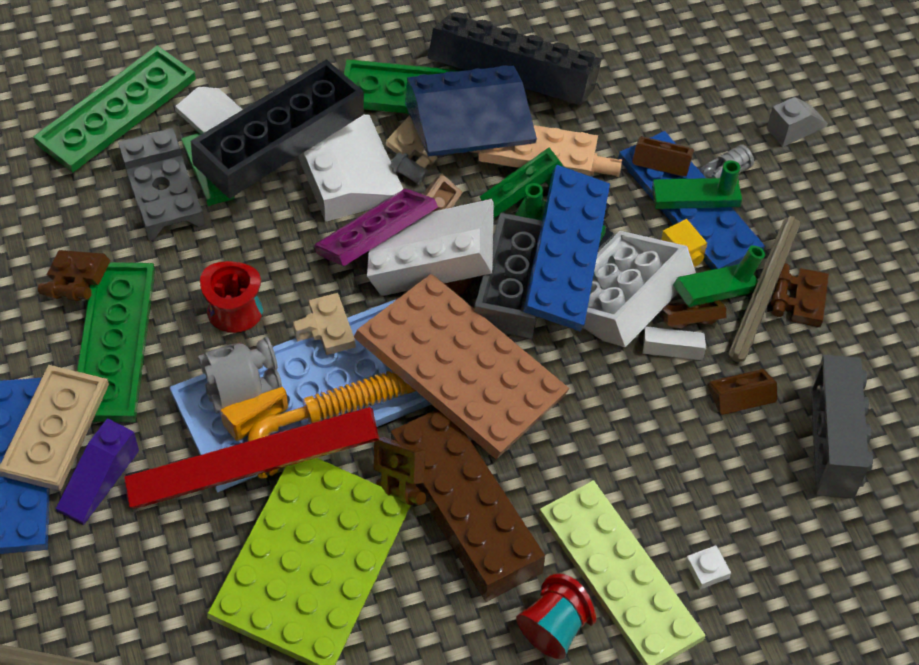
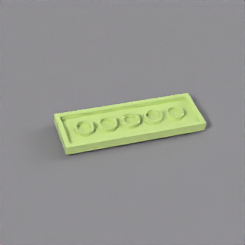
M594 480L540 508L539 516L643 665H663L704 641L705 633Z

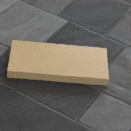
M48 365L0 464V476L61 491L109 386L108 380Z

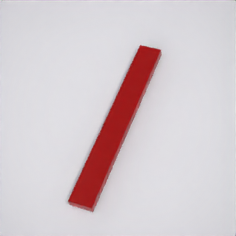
M367 407L125 476L129 506L132 509L141 508L379 441L373 409Z

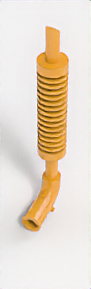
M386 371V375L385 373H380V376L378 374L374 375V378L370 376L368 380L366 378L362 379V382L358 380L356 384L352 382L350 386L346 384L344 388L339 386L338 389L333 388L332 391L327 390L326 393L315 394V398L312 395L302 399L303 407L275 416L273 413L265 415L258 419L250 428L248 441L269 436L272 433L278 432L280 427L307 418L311 424L321 421V419L325 420L327 417L328 419L332 418L333 415L334 417L339 416V413L343 415L345 412L350 413L351 410L357 411V408L359 410L363 409V406L367 408L369 404L373 406L375 403L379 404L381 401L391 400L392 396L397 398L398 394L399 396H404V393L410 394L416 390L395 372ZM278 469L269 471V475L273 476L278 472ZM266 472L258 474V477L267 478Z

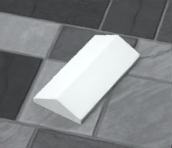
M197 87L175 106V111L200 134L243 110L219 88Z

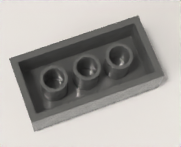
M500 213L493 238L492 274L483 275L474 312L481 314L503 333L532 339L538 317L523 311L542 221Z
M823 355L810 388L817 496L855 498L859 487H863L865 484L867 471H871L873 467V453L868 452L867 445L871 438V426L866 424L865 418L869 410V399L864 397L863 390L867 383V372L862 370L861 358Z

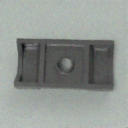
M173 128L118 142L121 158L149 241L154 240L164 226L188 221L198 227L205 226L203 211L196 191L192 187ZM160 184L168 185L164 190L155 189Z

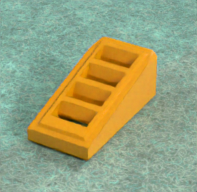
M280 387L262 393L255 398L222 408L220 414L223 426L236 441L241 440L249 434L250 428L258 419L271 413L275 416L288 409L286 390Z

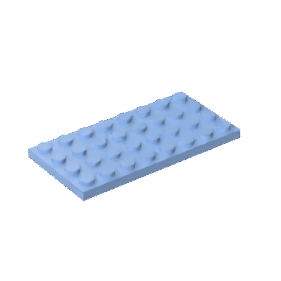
M396 299L348 317L353 336L358 328L396 301ZM294 338L273 347L278 365L277 371L281 378L282 387L286 390L288 409L282 413L303 407L302 399L312 395L315 398V394L320 395L321 392L326 393L327 390L332 391L333 388L338 389L339 386L344 388L346 384L350 386L352 382L356 384L358 380L362 382V379L366 378L368 380V377L372 376L374 378V375L378 374L380 376V373H385L386 375V371L392 370L356 339L355 348L326 355L321 340H314L313 338L298 342ZM263 366V368L258 369L260 377H263L264 372L268 368ZM205 373L170 387L171 395L199 455L248 442V435L236 441L223 426L221 414H216L213 403L209 401L205 384L208 383ZM415 391L410 394L404 393V396H399L398 394L397 398L392 396L391 400L387 399L385 402L381 401L373 406L369 404L368 407L373 409L376 426L378 427L432 404ZM307 418L278 428V432L272 434L304 426L310 423ZM258 475L215 486L217 492H220Z

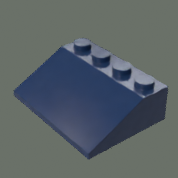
M514 65L407 77L405 105L428 157L534 144L537 142L523 82Z

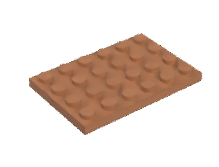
M430 274L358 328L354 338L490 455L498 459L567 394L570 388L485 317L474 312L475 309L437 277Z

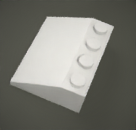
M363 114V116L298 156L325 222L370 210L403 190L397 174L393 171L394 168L390 166L391 161L370 115Z
M488 199L430 212L372 248L368 255L367 277L379 294L384 296L408 291L430 274H433L443 283L492 274L493 200Z
M619 231L597 254L583 328L602 341L626 347L678 293L673 286L677 277L696 273L688 247Z

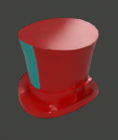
M223 261L211 264L203 270L200 277V287L204 298L209 303L207 316L214 327L222 331L236 333L249 330L260 321L263 307L257 294L261 286V277L254 267L240 262Z
M553 574L548 576L542 583L541 598L518 614L516 621L524 636L535 648L551 658L563 659L566 657L580 627L582 628L586 623L590 626L596 623V613L587 591L576 579L565 574Z

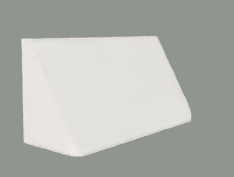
M655 327L644 328L642 354L703 360L706 350L704 333Z

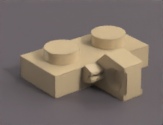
M338 293L309 300L311 313L306 315L305 318L293 322V330L297 342L309 338L321 340L326 355L356 347L355 338Z

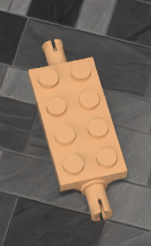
M534 125L537 142L534 144L469 151L478 153V161L520 168L550 147L565 168L588 176L594 175V173H601L619 177L622 159L597 156L598 153H595L598 135Z

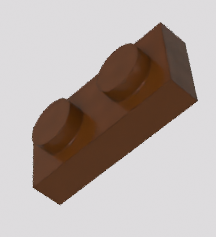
M720 300L688 307L685 302L667 304L660 311V317L668 326L673 328H684L689 323L696 322L713 324L718 319L727 318L726 306Z

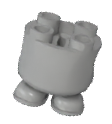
M268 337L258 341L256 349L250 350L243 343H235L204 352V354L198 356L202 373H205L208 382L205 384L209 401L213 403L216 414L220 413V410L224 407L255 398L262 393L282 387L281 378L277 371L276 356ZM263 366L268 368L264 372L263 377H260L258 369L263 368Z

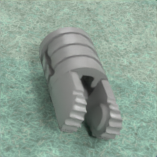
M741 144L712 160L699 171L706 178H720L723 164L728 160H733L739 163L741 167L740 174L754 165V158L751 151Z

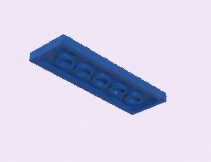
M665 131L650 137L651 139L676 144ZM636 144L619 152L618 159H622L623 166L653 201V179L706 178L692 161L687 176L634 165L632 160ZM732 207L661 209L673 225L687 219L705 239L707 247L703 260L711 270L738 265L750 246L755 245L764 250L765 245Z
M556 164L552 171L523 312L581 331L584 327L610 183Z
M42 378L0 381V464ZM0 476V554L48 550L50 488Z

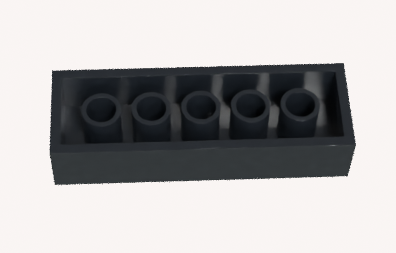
M460 12L450 13L433 28L428 59L467 71L477 68L486 69L514 65L524 88L577 105H582L595 89L602 58L595 57V54L590 51H575L569 49V46L566 44L545 42L540 36L522 35L514 28H499L493 26V23L490 21L469 19L466 14Z
M326 59L191 140L192 163L230 199L363 116L364 91Z

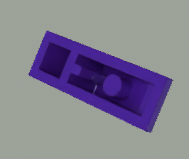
M108 418L89 441L56 507L57 512L82 525L87 522L139 452L134 431Z

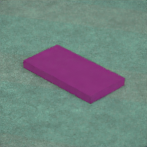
M405 188L317 242L313 247L317 255L344 267L438 208L437 203L432 197Z

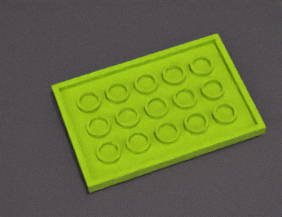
M319 458L286 466L213 602L207 618L308 665H336L411 505L401 502L399 497L392 494L388 496L381 486Z

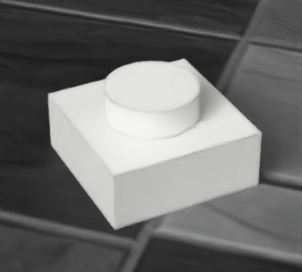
M716 545L686 557L685 563L700 590L730 578L731 571Z

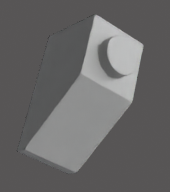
M793 97L772 107L767 130L784 147L827 127L828 123L812 105Z

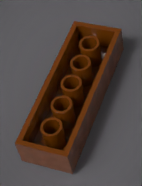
M438 409L391 431L392 440L425 450L424 483L416 484V487L419 488L420 492L425 493L426 501L424 504L485 602L543 573L544 552L464 431Z

